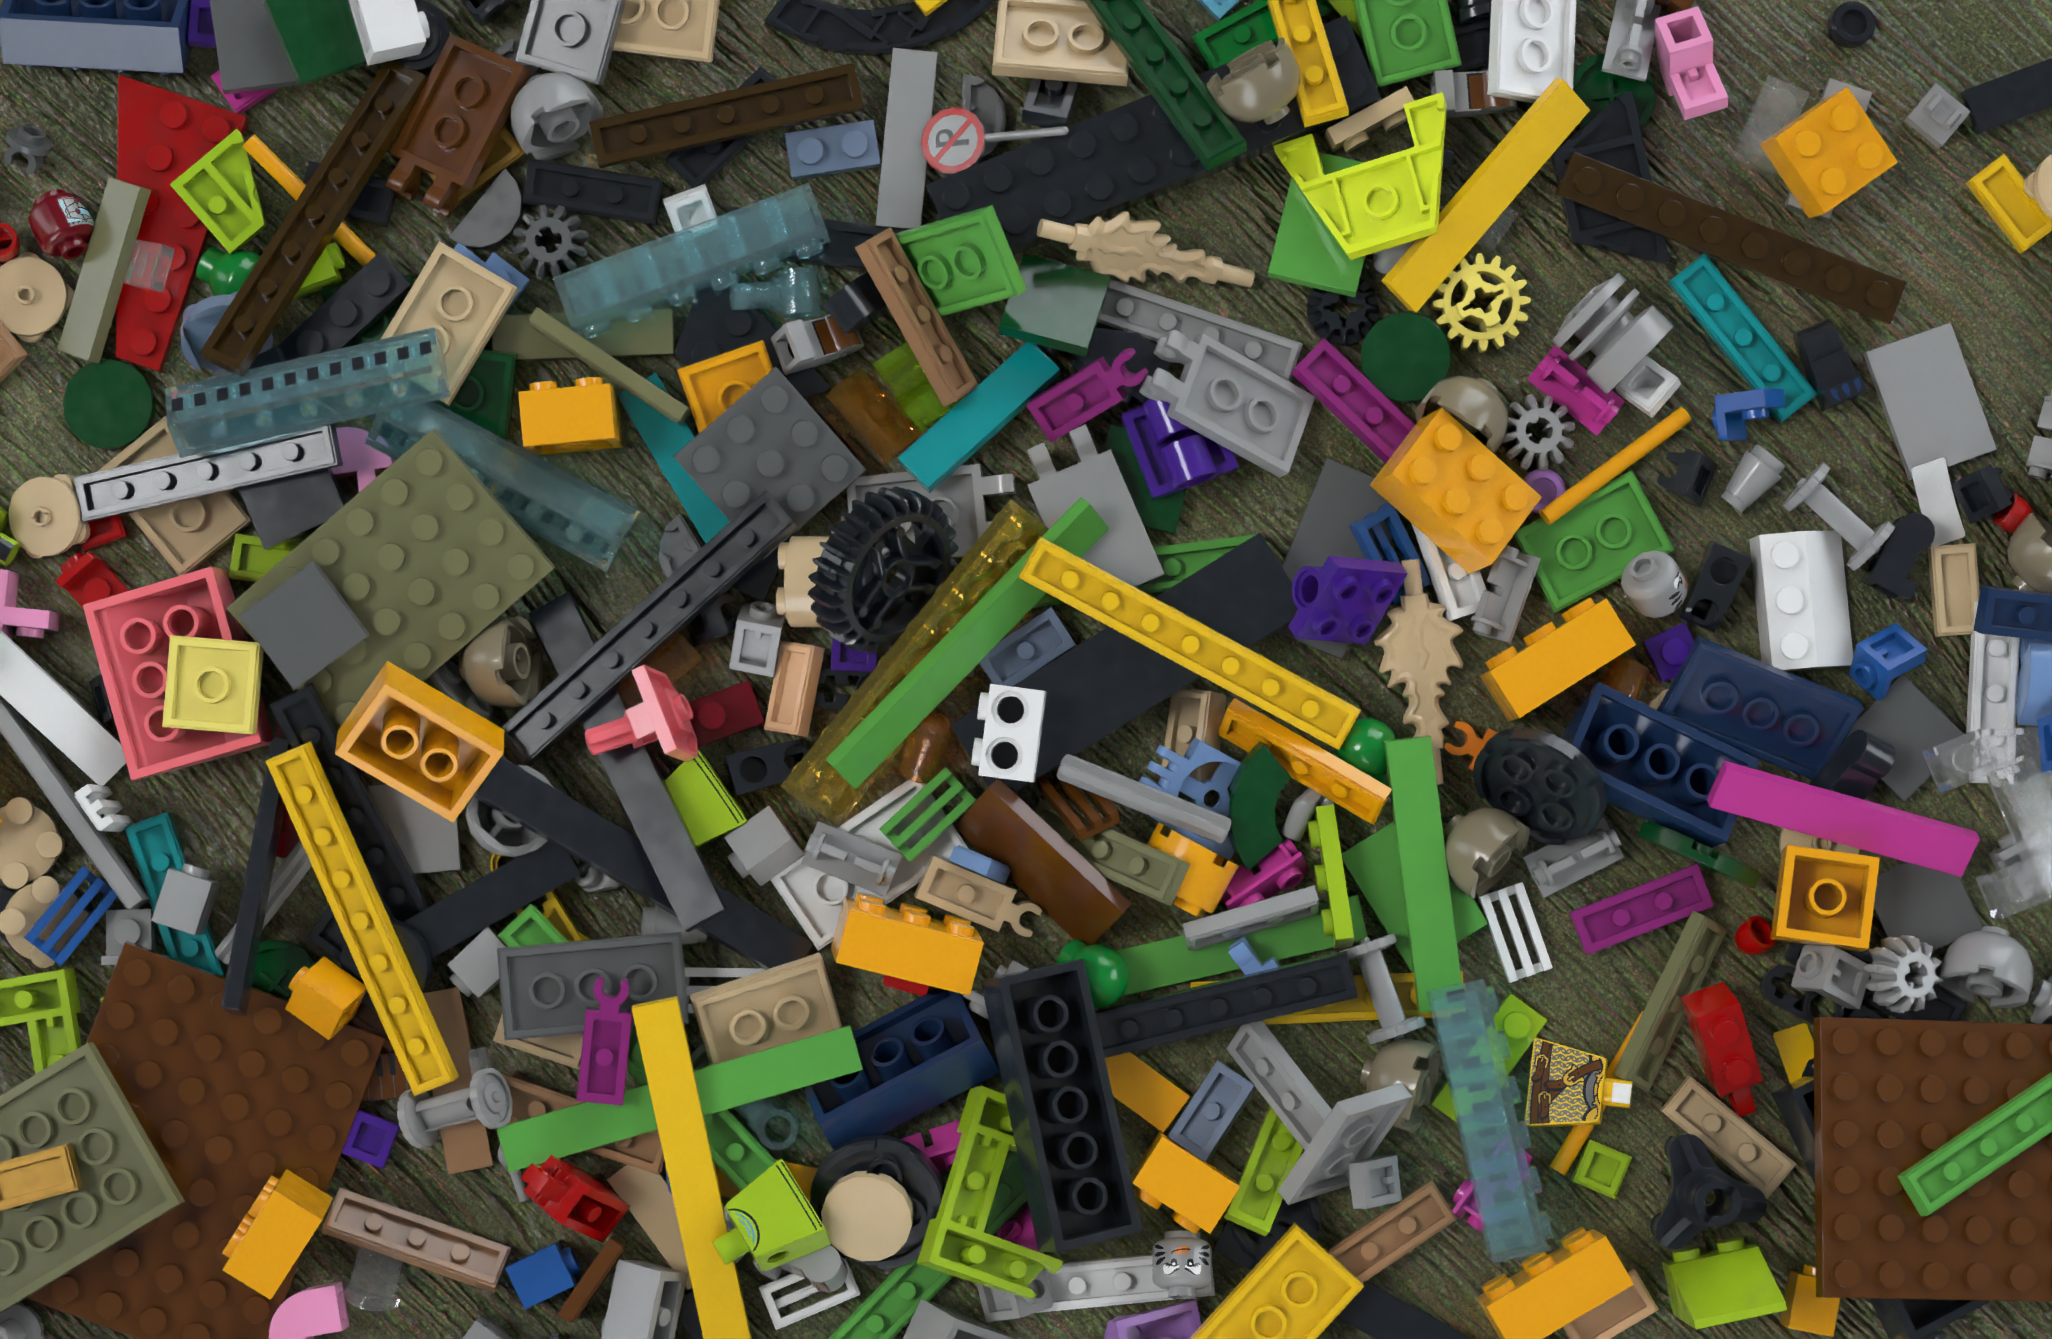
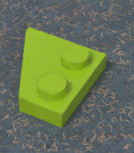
M235 129L170 184L230 254L241 249L266 227L248 153L242 147L245 143L244 137L238 129Z

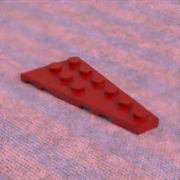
M119 74L117 179L149 189L151 192L116 306V357L120 360L162 373L196 276L199 261L210 235V230L170 184L235 129H238L244 136L249 119L244 115Z

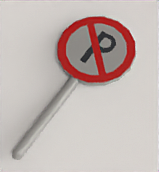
M951 107L939 111L928 121L923 130L921 147L923 156L931 167L941 173L955 174L978 163L984 153L986 143L1061 136L1068 134L1069 130L1066 126L985 134L984 126L975 114L964 108Z

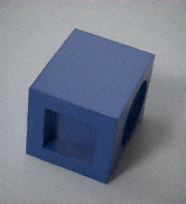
M560 1240L511 1263L505 1268L524 1309L575 1286L579 1282L576 1274L582 1271L573 1249L570 1246L564 1249Z

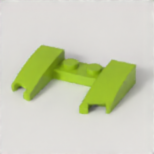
M74 968L0 980V1027L27 1022L35 1075L82 1046L76 1014L81 1013Z
M978 1086L969 1090L957 1132L961 1133V1138L937 1217L929 1221L917 1264L1023 1298L1033 1299L1037 1294L1027 1286L1044 1268L1051 1274H1056L1062 1267L1063 1261L984 1232L1008 1150L1017 1153L1005 1094L984 1086Z

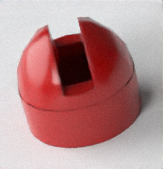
M0 223V247L9 246V248L0 249V262L6 263L19 254L21 244L15 230L8 224Z
M2014 493L2010 498L2012 504L1996 512L1993 518L1994 523L2010 533H2014L2020 523L2030 512H2033L2030 504L2017 493Z
M1760 916L1750 917L1741 923L1735 932V943L1738 949L1750 956L1759 955L1769 950L1775 944V940L1771 939L1772 927Z

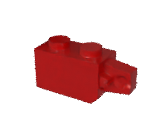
M1724 982L1682 996L1681 1000L1701 1066L1708 1081L1716 1090L1719 1098L1728 1095L1731 1107L1736 1111L1738 1117L1756 1112L1750 1087L1762 1082L1763 1079L1740 1002Z
M550 1155L546 1162L540 1166L531 1163L521 1176V1179L528 1184L523 1192L553 1219L570 1229L602 1243L630 1208V1205L595 1175L553 1155Z

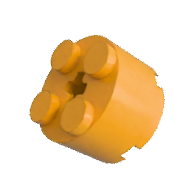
M1158 822L1146 845L1190 864L1173 904L1196 917L1203 918L1206 911L1213 914L1239 866L1231 861H1227L1226 865L1222 867L1221 865L1225 857L1171 830L1167 837L1166 835L1170 828Z

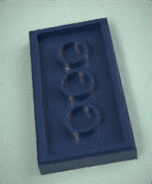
M1697 636L1657 711L1746 754L1813 780L1844 742L1863 707L1860 701Z

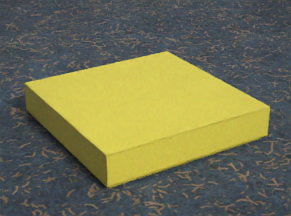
M170 635L162 727L256 735L264 653L261 645L258 642Z

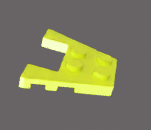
M1443 92L1403 104L1414 147L1325 175L1313 134L1273 146L1278 159L1350 260L1438 233L1447 110Z

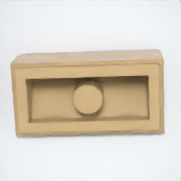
M1185 688L1172 695L1170 698L1164 746L1184 757L1191 742L1196 737L1220 751L1221 736L1218 735V731L1225 714L1226 695L1213 691ZM1163 758L1162 766L1166 768L1170 760ZM1218 762L1201 765L1193 770L1189 776L1200 782L1211 779L1218 767Z

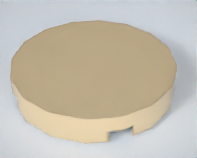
M855 1171L840 1178L829 1190L821 1211L822 1224L827 1231L831 1244L845 1256L859 1261H880L896 1254L907 1242L913 1225L914 1215L913 1203L903 1186L891 1176L882 1173L876 1175L867 1173V1171Z

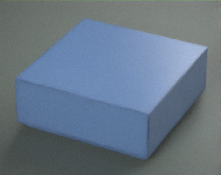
M960 845L958 847L954 846L949 861L1003 884L1006 883L1011 871L1008 869L1009 866Z

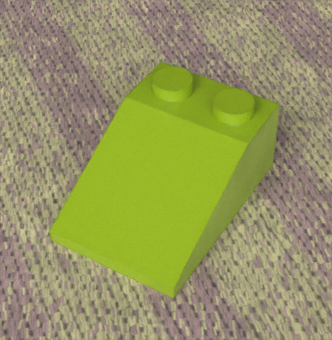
M1744 1237L1718 1241L1717 1250L1700 1253L1699 1247L1675 1250L1672 1252L1673 1259L1662 1261L1673 1315L1695 1330L1787 1310L1786 1301L1759 1247L1752 1243H1745Z

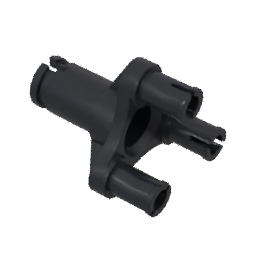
M1689 1133L1668 1137L1664 1145V1153L1669 1159L1671 1166V1190L1663 1211L1653 1216L1650 1222L1651 1233L1659 1244L1668 1249L1682 1248L1707 1228L1724 1226L1731 1222H1755L1764 1215L1767 1208V1200L1764 1194L1758 1188L1741 1183L1724 1173L1715 1164L1700 1138ZM1713 1191L1714 1201L1710 1205L1705 1206L1707 1194Z

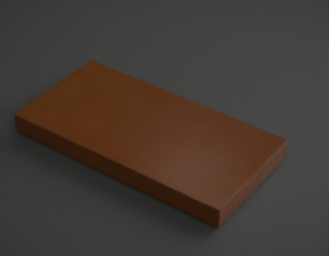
M998 778L954 826L984 856L1009 866L1008 869L1011 871L1008 878L1074 940L1080 939L1087 945H1092L1132 904L1128 898Z

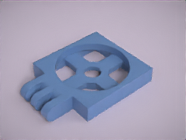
M1194 737L1184 757L1160 744L1156 753L1160 757L1170 760L1167 767L1165 768L1151 760L1147 769L1160 775L1161 778L1156 784L1152 779L1142 776L1139 782L1178 797L1180 791L1191 797L1193 804L1227 817L1230 801L1227 789L1241 762ZM1210 762H1220L1211 779L1200 782L1189 776L1193 770L1201 765ZM1210 790H1216L1219 793L1218 803L1212 807L1206 806L1204 803L1205 794ZM1152 817L1156 821L1228 860L1234 854L1229 835H1227L1223 843H1218Z

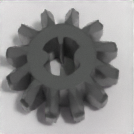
M540 205L538 212L541 219L535 221L529 213H525L522 216L529 229L515 228L513 235L526 242L515 245L512 250L515 256H526L520 264V267L525 272L537 266L536 278L544 281L549 269H552L554 279L560 282L563 281L561 268L565 265L574 274L579 271V267L572 260L574 256L581 259L588 258L589 252L585 248L577 246V244L589 240V234L584 230L575 231L582 222L578 215H573L565 220L566 209L564 206L559 205L551 218L546 205ZM549 234H554L557 240H562L561 245L555 244L557 250L552 253H548L544 246H540L541 242L547 243L544 237Z

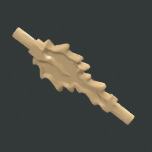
M1128 211L1120 212L1116 217L1107 221H1103L1101 217L1097 216L1090 225L1076 223L1075 226L1041 219L1037 228L1038 237L1067 243L1070 249L1076 250V259L1078 261H1090L1093 272L1114 275L1124 283H1128L1131 276L1144 283L1147 269L1153 271L1156 275L1166 272L1172 275L1179 283H1184L1189 276L1196 277L1203 283L1215 284L1219 280L1247 288L1252 286L1255 276L1254 270L1225 264L1221 257L1206 256L1204 249L1177 250L1175 243L1167 244L1171 240L1170 236L1156 233L1161 227L1159 221H1132Z
M1408 559L1401 561L1402 567L1408 573L1404 579L1405 595L1400 596L1401 607L1387 612V616L1391 619L1392 624L1374 640L1375 646H1381L1384 650V656L1379 668L1380 673L1391 671V677L1387 685L1388 688L1395 687L1399 683H1406L1403 696L1409 698V706L1404 714L1403 724L1415 725L1417 729L1414 737L1431 736L1437 785L1444 784L1440 749L1444 747V735L1441 729L1449 724L1439 706V698L1445 695V692L1440 688V684L1444 683L1449 686L1452 684L1447 673L1449 666L1463 668V661L1453 644V639L1461 634L1463 629L1442 617L1446 610L1444 605L1429 602L1427 593H1423L1420 560Z

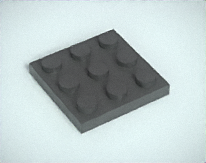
M777 367L768 372L673 455L676 461L730 522L765 490L768 491L798 525L781 542L787 540L866 470ZM779 544L775 548H773L765 557H763V560L769 554H771L777 547H779Z

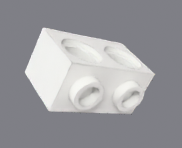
M990 684L989 693L981 692L977 719L985 720L983 739L975 738L971 762V765L979 766V776L1035 782L1046 691ZM1007 697H1017L1023 703L1024 714L1019 721L1011 724L1006 723L999 716V705ZM1002 742L1013 744L1018 751L1017 762L1009 769L999 768L993 761V750Z

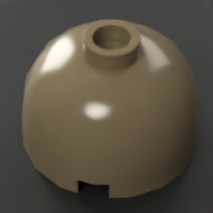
M1279 38L1277 47H1275L1272 40H1269L1246 51L1227 64L1230 69V73L1221 80L1216 73L1207 83V88L1214 100L1229 117L1246 123H1254L1264 119L1265 123L1269 125L1289 113L1290 109L1287 104L1296 96L1301 80L1300 69L1293 52L1285 39Z
M1467 376L1449 377L1438 382L1415 409L1417 422L1419 419L1442 407L1495 454L1507 434L1508 413L1497 388L1485 379Z
M2030 512L2010 537L2007 548L2008 562L2017 574L2012 582L2020 590L2052 593V524L2041 516H2035L2033 512Z
M519 615L495 619L465 645L463 654L459 659L460 674L479 700L495 707H522L528 704L527 700L534 699L540 693L543 679L541 652L532 654V645L529 639L537 638L527 619Z
M1491 807L1475 809L1465 817L1457 814L1450 820L1443 831V835L1447 837L1444 844L1449 878L1470 898H1474L1475 893L1480 897L1485 895L1498 884L1514 865L1509 861L1514 847L1521 852L1525 848L1530 836L1529 827L1510 813Z
M1398 1039L1383 1046L1375 1059H1366L1360 1077V1083L1367 1086L1366 1093L1402 1083L1412 1095V1098L1392 1125L1393 1127L1409 1132H1416L1424 1118L1418 1117L1416 1114L1420 1106H1429L1431 1103L1440 1067V1057L1433 1056V1054L1440 1050L1439 1045L1422 1040Z

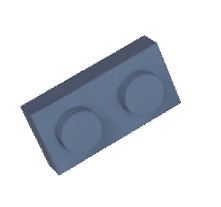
M874 119L785 133L792 180L881 167Z
M1048 605L1008 632L979 664L993 684L1012 687L1076 644L1052 607Z
M1217 1060L1167 1137L1208 1163L1257 1088L1253 1083Z

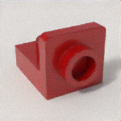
M90 551L85 555L82 552H78L69 558L60 568L63 574L55 580L62 589L67 590L82 608L84 604L130 591L101 556Z

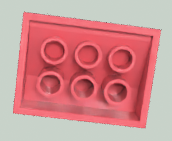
M211 566L83 605L131 780L239 754L269 745L274 738L261 690L256 735L162 727L170 635L247 641L243 626L227 610V607L235 601L227 569Z

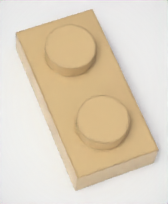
M1406 86L1331 126L1326 130L1324 139L1332 152L1342 147L1346 153L1355 150L1370 140L1367 134L1381 126L1384 127L1385 131H1389L1407 121L1403 104L1412 102L1414 99Z

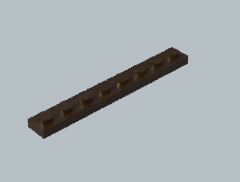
M387 61L383 64L201 349L200 354L205 361L242 378L245 376L406 122L427 81L424 74L394 61Z
M1571 152L1555 195L1885 324H1891L1907 284L1904 280L1577 152Z

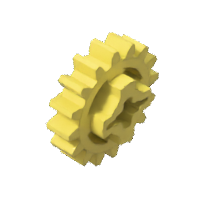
M1477 253L1473 265H1469L1468 261L1463 258L1457 265L1458 272L1456 273L1453 270L1445 279L1448 284L1441 283L1435 290L1437 294L1442 296V299L1431 303V309L1442 311V316L1435 322L1441 327L1447 325L1450 328L1446 335L1448 342L1456 336L1462 338L1461 350L1465 351L1474 342L1477 343L1479 353H1484L1490 341H1492L1497 349H1501L1505 345L1504 334L1512 339H1515L1519 334V331L1513 325L1514 322L1525 324L1529 316L1519 311L1521 307H1525L1531 302L1530 297L1520 296L1519 291L1525 287L1527 282L1525 279L1514 282L1511 276L1514 274L1516 267L1511 265L1505 271L1499 268L1501 257L1497 255L1490 264H1485L1482 253ZM1480 274L1493 277L1500 284L1493 285L1482 280ZM1460 282L1463 297L1461 302L1451 307L1452 292L1456 284ZM1476 293L1480 299L1487 297L1490 299L1496 296L1486 308V313L1481 308L1466 310L1476 298ZM1510 300L1508 317L1504 324L1501 325V318L1498 314L1501 304ZM1467 321L1478 325L1481 332L1471 331L1460 323Z

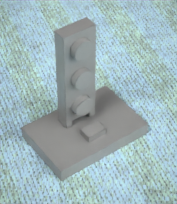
M1263 1021L1241 1025L1226 1048L1305 1150L1278 1190L1288 1205L1349 1186L1348 1163L1371 1158L1412 1098V1095L1405 1086L1399 1083L1339 1101L1331 1109Z

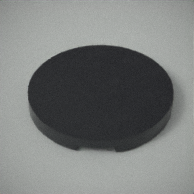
M1532 728L1507 729L1492 736L1485 743L1475 760L1473 778L1479 797L1481 799L1486 798L1493 808L1510 813L1528 826L1530 829L1528 839L1550 845H1565L1568 840L1578 839L1587 834L1590 835L1604 815L1607 795L1600 774L1592 762L1580 750L1556 735Z
M886 1135L860 1136L834 1148L819 1165L810 1191L809 1203L821 1222V1211L829 1190L840 1178L855 1171H867V1173L876 1175L882 1173L891 1176L905 1188L913 1203L914 1213L913 1225L907 1242L896 1254L880 1261H859L845 1256L836 1249L839 1255L844 1259L848 1257L863 1264L878 1266L879 1269L899 1267L916 1260L919 1257L929 1221L937 1217L945 1190L944 1181L937 1167L926 1154L914 1145Z

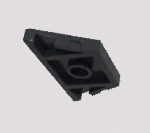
M1632 91L1618 96L1560 145L1551 155L1557 185H1559L1571 152H1577L1652 182ZM1560 197L1570 242L1658 263L1670 261L1664 237Z
M714 264L712 267L705 269L674 353L685 366L763 340L772 367H777L804 399L816 395L821 396L831 390V387L813 368L785 375L771 341V337L777 330ZM788 343L789 354L792 356V358H795L790 347V344Z

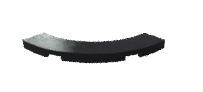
M779 0L764 21L765 24L783 35L811 47L847 55L879 56L892 54L893 48L915 50L944 40L977 20L998 0H948L927 17L915 2L866 10L845 8L844 6L822 0Z

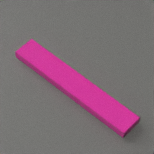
M1727 761L1723 762L1707 798L1711 808L1959 877L1963 876L1980 840L1977 832Z

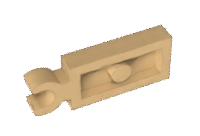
M931 854L914 894L917 899L997 932L1000 931L1005 920L1010 923L1017 934L1024 937H1031L1033 931L1020 924V916L1026 911H1031L1037 915L1042 913V909L1032 901L1022 900L1017 903L1013 902L1017 891L1015 888L934 854Z

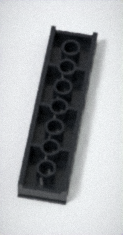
M1261 533L1256 534L1155 597L1247 648L1290 623L1298 611L1292 598V582ZM1109 626L1012 687L1047 692L1035 780L1058 767L1066 754L1073 756L1079 754L1202 676ZM1017 697L1003 699L998 708L999 716L1006 723L1011 724L1019 721L1024 714L1023 703ZM978 708L950 725L971 760L975 738L983 739L985 720L977 719ZM1002 742L993 750V761L999 768L1009 769L1016 764L1018 751L1013 744ZM982 776L988 787L997 779L995 777ZM998 778L1014 793L1032 783Z

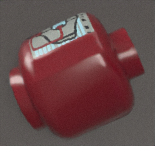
M62 189L46 192L34 201L33 208L28 216L29 225L41 250L45 254L52 257L62 256L63 259L69 260L77 258L87 251V245L90 242L94 229V222L80 196L74 193H66Z

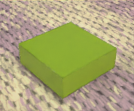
M1587 1139L1571 1181L1615 1199L1632 1157Z

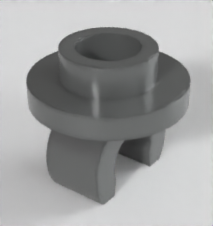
M22 124L19 128H11L6 136V141L10 147L5 151L4 162L8 165L12 164L18 159L19 152H21L28 158L26 173L31 175L41 168L44 160L43 156L50 153L52 143L46 137L45 132L36 126Z

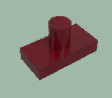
M749 680L688 702L693 712V719L690 722L697 737L698 748L765 724Z

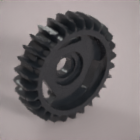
M898 486L892 489L881 487L877 494L869 491L865 493L864 503L859 500H853L850 513L839 512L841 522L837 527L828 526L832 534L827 542H819L824 549L820 557L812 558V561L818 565L816 572L808 577L811 582L816 584L808 591V595L814 600L811 604V610L817 615L816 622L825 629V632L831 638L852 650L863 651L869 654H874L876 651L886 653L889 651L890 646L900 648L903 645L904 637L908 639L915 638V629L918 626L927 628L926 618L930 613H938L935 606L940 598H947L943 592L946 584L954 582L953 578L949 575V571L958 565L957 561L951 557L959 548L952 541L956 536V531L950 526L951 518L943 512V508L916 491ZM911 522L915 543L905 535V529L900 526L902 523ZM897 565V572L890 583L885 584L889 570Z

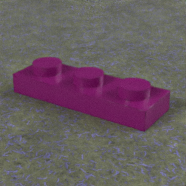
M1325 338L1291 372L1301 384L1385 464L1415 426L1410 419Z
M1692 864L1568 913L1585 955L1690 916L1692 911L1698 913L1711 908L1714 904L1698 864Z

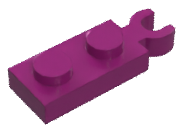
M1134 348L1123 350L1113 361L1112 367L1108 365L1104 357L1099 358L1031 399L1026 404L1050 443L1122 401L1128 395L1122 385L1131 387L1142 382L1149 373L1147 368L1141 369L1137 373H1131L1125 367V361H1128L1136 353Z
M598 976L593 992L596 1000L600 1003V1008L586 1007L577 1101L623 1105L633 1013L632 1011L620 1010V1005L627 999L630 985L628 979L622 978L620 992L616 995H608L603 990L604 976Z

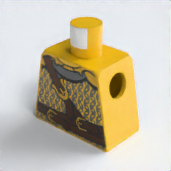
M1534 1038L1524 1125L1531 1128L1600 1125L1603 1105L1630 1108L1633 1081L1606 1078L1608 1060L1604 1057Z

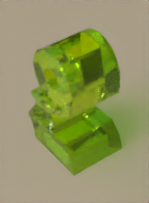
M907 342L873 363L874 370L883 383L886 382L891 386L893 390L892 395L904 415L908 416L919 433L925 431L927 425L949 412L947 406L943 407L925 373L921 371L918 366V360Z

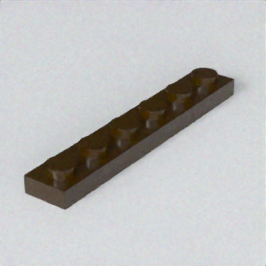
M851 63L589 121L598 166L604 168L863 111L864 106L855 65Z

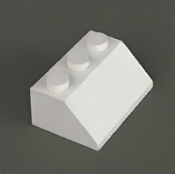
M1797 531L1764 534L1749 539L1761 661L1786 672L1851 666L1853 648L1841 535L1836 531Z

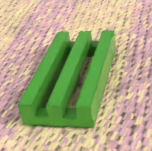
M945 767L882 825L879 830L911 862L977 800ZM946 780L951 787L897 836L892 829ZM958 793L963 801L910 849L905 842Z

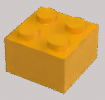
M1848 87L1830 94L1759 144L1809 219L1827 213L1898 163Z
M602 377L579 378L575 380V387L564 388L557 387V382L555 381L535 382L529 384L530 391L518 392L523 447L533 456L623 448L620 403L617 396L619 394L610 383H603Z
M1786 845L1781 852L1771 939L1807 945L1836 946L1839 949L1857 952L1869 949L1880 857Z
M1160 1131L1130 1175L1132 1183L1136 1185L1134 1195L1157 1210L1162 1203L1173 1209V1220L1197 1235L1200 1228L1211 1234L1240 1188L1236 1180L1210 1163L1204 1162Z

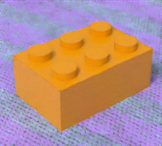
M1442 407L1419 419L1370 484L1377 493L1469 574L1493 564L1542 498Z
M1591 597L1583 600L1561 614L1565 623L1556 628L1551 621L1524 637L1523 640L1527 646L1517 652L1515 647L1511 646L1485 662L1489 670L1480 675V678L1508 722L1521 718L1636 645L1607 598L1597 603H1594Z
M387 661L339 728L335 755L449 821L454 822L503 755L505 730Z
M857 892L855 899L844 896L831 946L836 963L970 996L984 945L975 927L971 926L972 921L950 914H945L944 920L931 918V916L926 915L927 909L906 903H901L900 910L886 907L885 904H882L883 898L862 892Z
M288 1169L285 1170L280 1179L271 1175L223 1250L222 1254L229 1259L222 1270L271 1300L323 1220L333 1197Z
M1580 1227L1560 1239L1563 1246L1548 1255L1545 1250L1539 1251L1521 1262L1522 1271L1510 1278L1503 1273L1486 1282L1482 1286L1484 1293L1476 1297L1499 1338L1543 1339L1634 1285L1607 1237L1593 1228L1586 1231L1584 1227Z

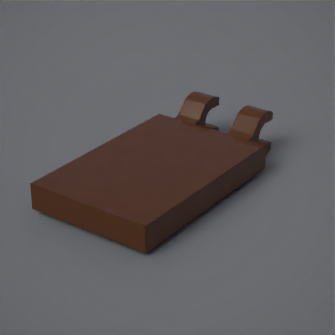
M450 34L390 152L399 162L390 174L386 186L396 191L397 195L413 201L420 189L421 172L425 171L436 176L432 186L424 196L423 203L432 207L433 211L449 218L457 204L458 188L461 187L471 191L511 112L513 101L525 85L531 71L522 64Z

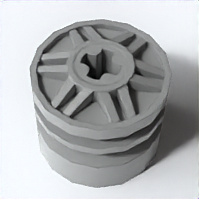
M1619 272L1613 278L1595 286L1564 317L1557 335L1551 340L1558 348L1573 334L1581 341L1567 356L1571 361L1578 359L1589 350L1594 353L1596 357L1585 374L1605 394H1608L1674 326L1653 305L1637 316L1632 315L1628 310L1640 292L1634 288L1619 302L1612 295L1626 281Z

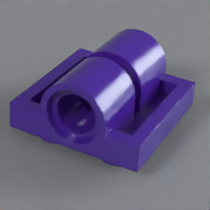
M1149 399L1143 406L1122 413L1120 418L1152 501L1237 470L1238 465L1232 451L1167 416L1170 403Z
M1328 556L1323 567L1304 566L1298 570L1293 579L1292 598L1298 611L1288 627L1297 639L1367 644L1408 573L1399 562Z

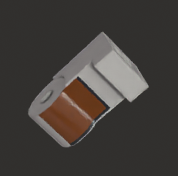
M1488 70L1480 72L1434 71L1430 79L1431 95L1443 92L1447 104L1446 119L1486 116V114L1504 113L1517 109V100L1487 95Z
M831 315L805 322L800 319L785 323L771 337L785 375L830 363L832 360L850 355L864 347L859 330L846 336ZM788 343L790 344V347L795 358H792V356L789 354Z
M831 1245L768 1271H761L755 1260L753 1261L754 1266L761 1275L778 1280L783 1269L808 1279L814 1288L822 1292H832L842 1287L848 1274L846 1263L838 1251Z

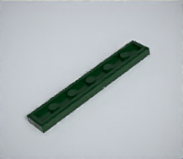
M1084 0L1207 171L1247 150L1246 140L1227 114L1218 106L1210 91L1143 0Z

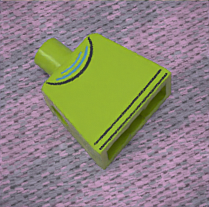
M699 750L698 757L687 762L684 761L665 780L697 848L734 831L749 820L706 757Z
M783 1159L774 1163L727 1202L725 1209L735 1228L712 1241L725 1265L750 1252L761 1271H768L831 1244L824 1225Z

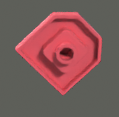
M646 665L632 670L644 702L625 710L623 718L590 728L585 732L586 744L592 755H599L631 743L635 749L659 740L665 755L685 762L698 757L697 737L690 722L693 719V712L687 699L683 694H678L665 673Z

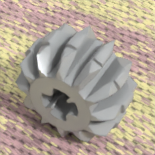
M1533 394L1525 397L1526 410L1517 402L1509 405V410L1515 419L1508 417L1507 429L1511 430V432L1506 434L1502 444L1512 442L1514 445L1505 454L1507 460L1513 459L1518 453L1523 455L1520 462V469L1527 470L1530 467L1533 458H1535L1539 471L1547 470V456L1554 463L1560 464L1564 457L1558 447L1571 449L1574 445V441L1562 436V433L1573 431L1575 423H1560L1559 419L1567 413L1568 409L1566 406H1561L1554 413L1551 412L1550 408L1553 404L1551 396H1546L1543 399L1540 408H1538ZM1539 423L1544 427L1541 433L1546 432L1547 438H1542L1537 443L1529 440L1532 433L1526 434V428H1531L1534 424Z
M1902 935L1901 937L1882 939L1881 947L1870 949L1869 952L1873 963L1867 964L1862 968L1871 975V979L1864 987L1870 991H1875L1873 1002L1886 1006L1891 1012L1904 1013L1905 1011L1924 1009L1925 1000L1931 1001V999L1937 998L1933 985L1944 980L1935 975V969L1942 961L1936 957H1931L1933 946L1928 945L1926 942H1919V939L1915 938V936Z

